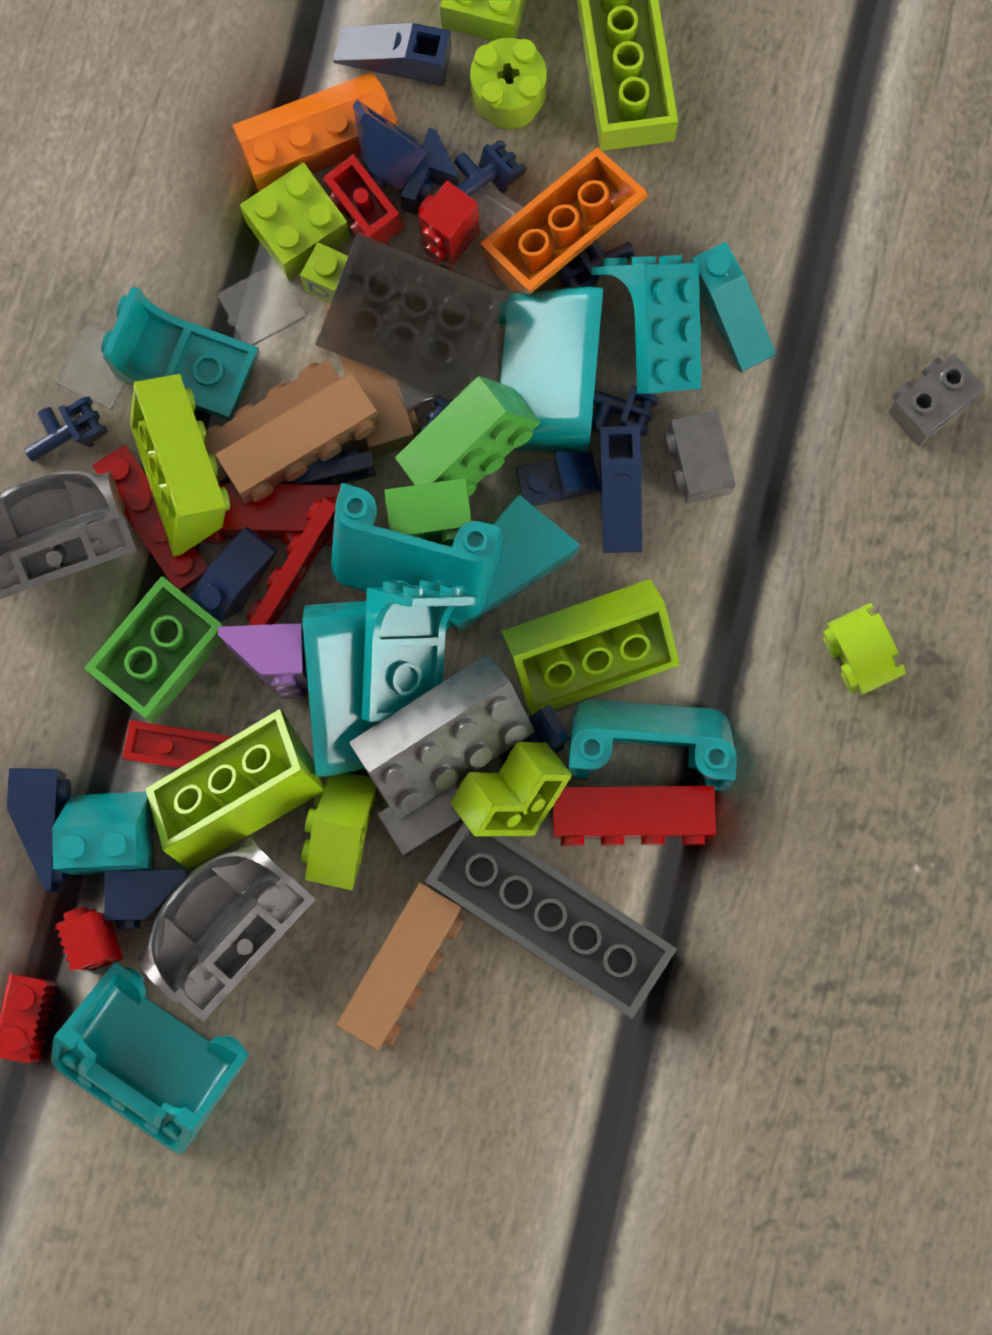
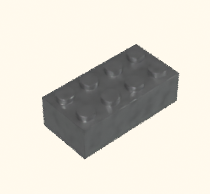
M486 654L349 743L392 812L400 820L446 789L451 788L454 784L465 778L468 772L476 771L515 746L517 742H522L535 733V730L511 682L490 655Z

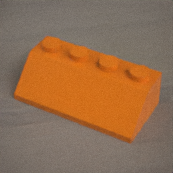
M373 72L232 125L258 191H261L303 162L311 173L314 174L344 162L353 154L355 157L361 156L353 105L357 99L398 126V121L386 92Z
M597 147L480 243L488 268L513 292L531 294L649 197L648 192Z

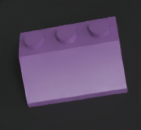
M301 623L218 627L219 637L234 656L274 693H281L282 699H301L305 697V692H308L304 634Z

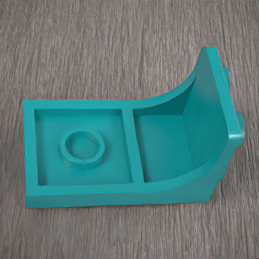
M682 255L659 256V264H656V256L630 258L631 265H627V258L604 259V267H591V275L615 276L626 285L631 294L635 310L637 393L650 394L701 389L699 263H683Z
M134 286L131 287L128 296L123 295L116 310V316L118 317L113 331L108 330L101 345L103 358L116 379L134 385V382L180 374L185 388H191L196 409L231 421L259 356V348L177 318L152 304L144 296L141 289Z
M384 580L383 587L367 588L361 719L368 722L383 721L443 683L445 633L449 616L455 606L478 605V596L465 593V586L444 585V581L420 580L419 585H408L407 581Z

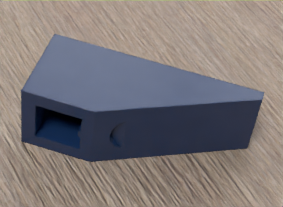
M416 23L342 26L333 62L335 64L443 86L452 53L450 30Z
M640 426L600 427L598 446L603 553L642 552Z
M9 768L7 810L44 890L59 893L60 884L65 883L67 873L53 869L52 827L61 814L64 803H67L71 797V782L69 779H66V773L58 769Z

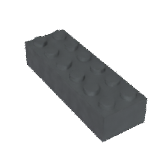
M465 823L462 824L425 880L428 886L458 904L629 1019H633L677 948L508 837L474 836Z

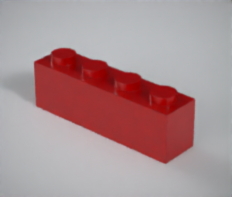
M218 483L219 488L225 487L227 490L230 510L225 511L223 527L202 542L224 544L226 543V538L235 539L244 528L249 527L264 540L281 539L282 544L289 545L293 537L297 533L302 534L309 521L306 519V516L312 505L318 499L323 500L324 497H338L341 485L277 484L273 487L274 491L268 497L258 502L251 500L245 504L232 483ZM334 529L324 544L325 546H332Z
M715 786L565 787L550 810V839H560V846L563 847L585 846L584 839H600L601 846H624L625 839H641L642 846L665 845V838H681V845H705V838L716 835Z

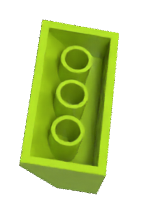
M180 374L134 382L130 417L132 434L173 556L182 555L223 527L225 511L230 510L227 490L225 487L219 488L216 479L218 477L216 458L213 453L208 454L205 447L207 436L204 424L201 420L196 421L193 412L195 411L193 392L191 388H185Z
M651 578L502 631L508 654L530 715L550 704L556 710L680 666L665 602Z
M281 709L145 788L163 851L187 870L196 867L324 791L320 777H316L314 760Z

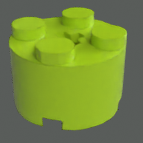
M516 38L494 40L480 46L472 61L470 82L471 99L474 109L481 117L483 116L492 122L493 126L498 128L516 129L529 124L545 103L546 65L543 57L530 40Z
M868 603L826 623L827 629L822 631L824 635L822 639L831 658L840 657L843 666L840 667L842 670L840 675L850 694L858 691L860 695H864L906 675L903 664L895 666L897 663L893 656L899 654L879 613L872 615L874 608L872 603Z

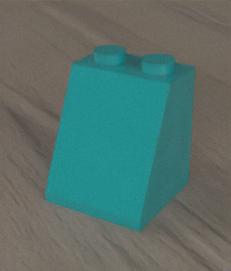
M146 792L71 795L52 827L54 870L74 876L105 874V871L154 870L153 814Z

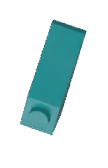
M725 241L691 258V263H699V296L741 373L776 355L775 349L746 277L727 242Z

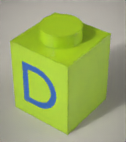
M317 242L300 277L305 292L327 302H333L344 298L356 273L352 257Z

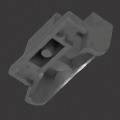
M80 471L54 472L25 480L0 492V599L137 551L136 542L124 514L125 505L112 471L101 475Z
M249 837L238 850L215 857L199 866L174 889L159 911L151 930L148 946L137 957L144 973L162 992L176 1004L178 1002L182 1003L203 1022L316 899L288 874L275 859ZM263 891L258 898L255 897V895ZM198 958L199 962L191 969L192 965Z

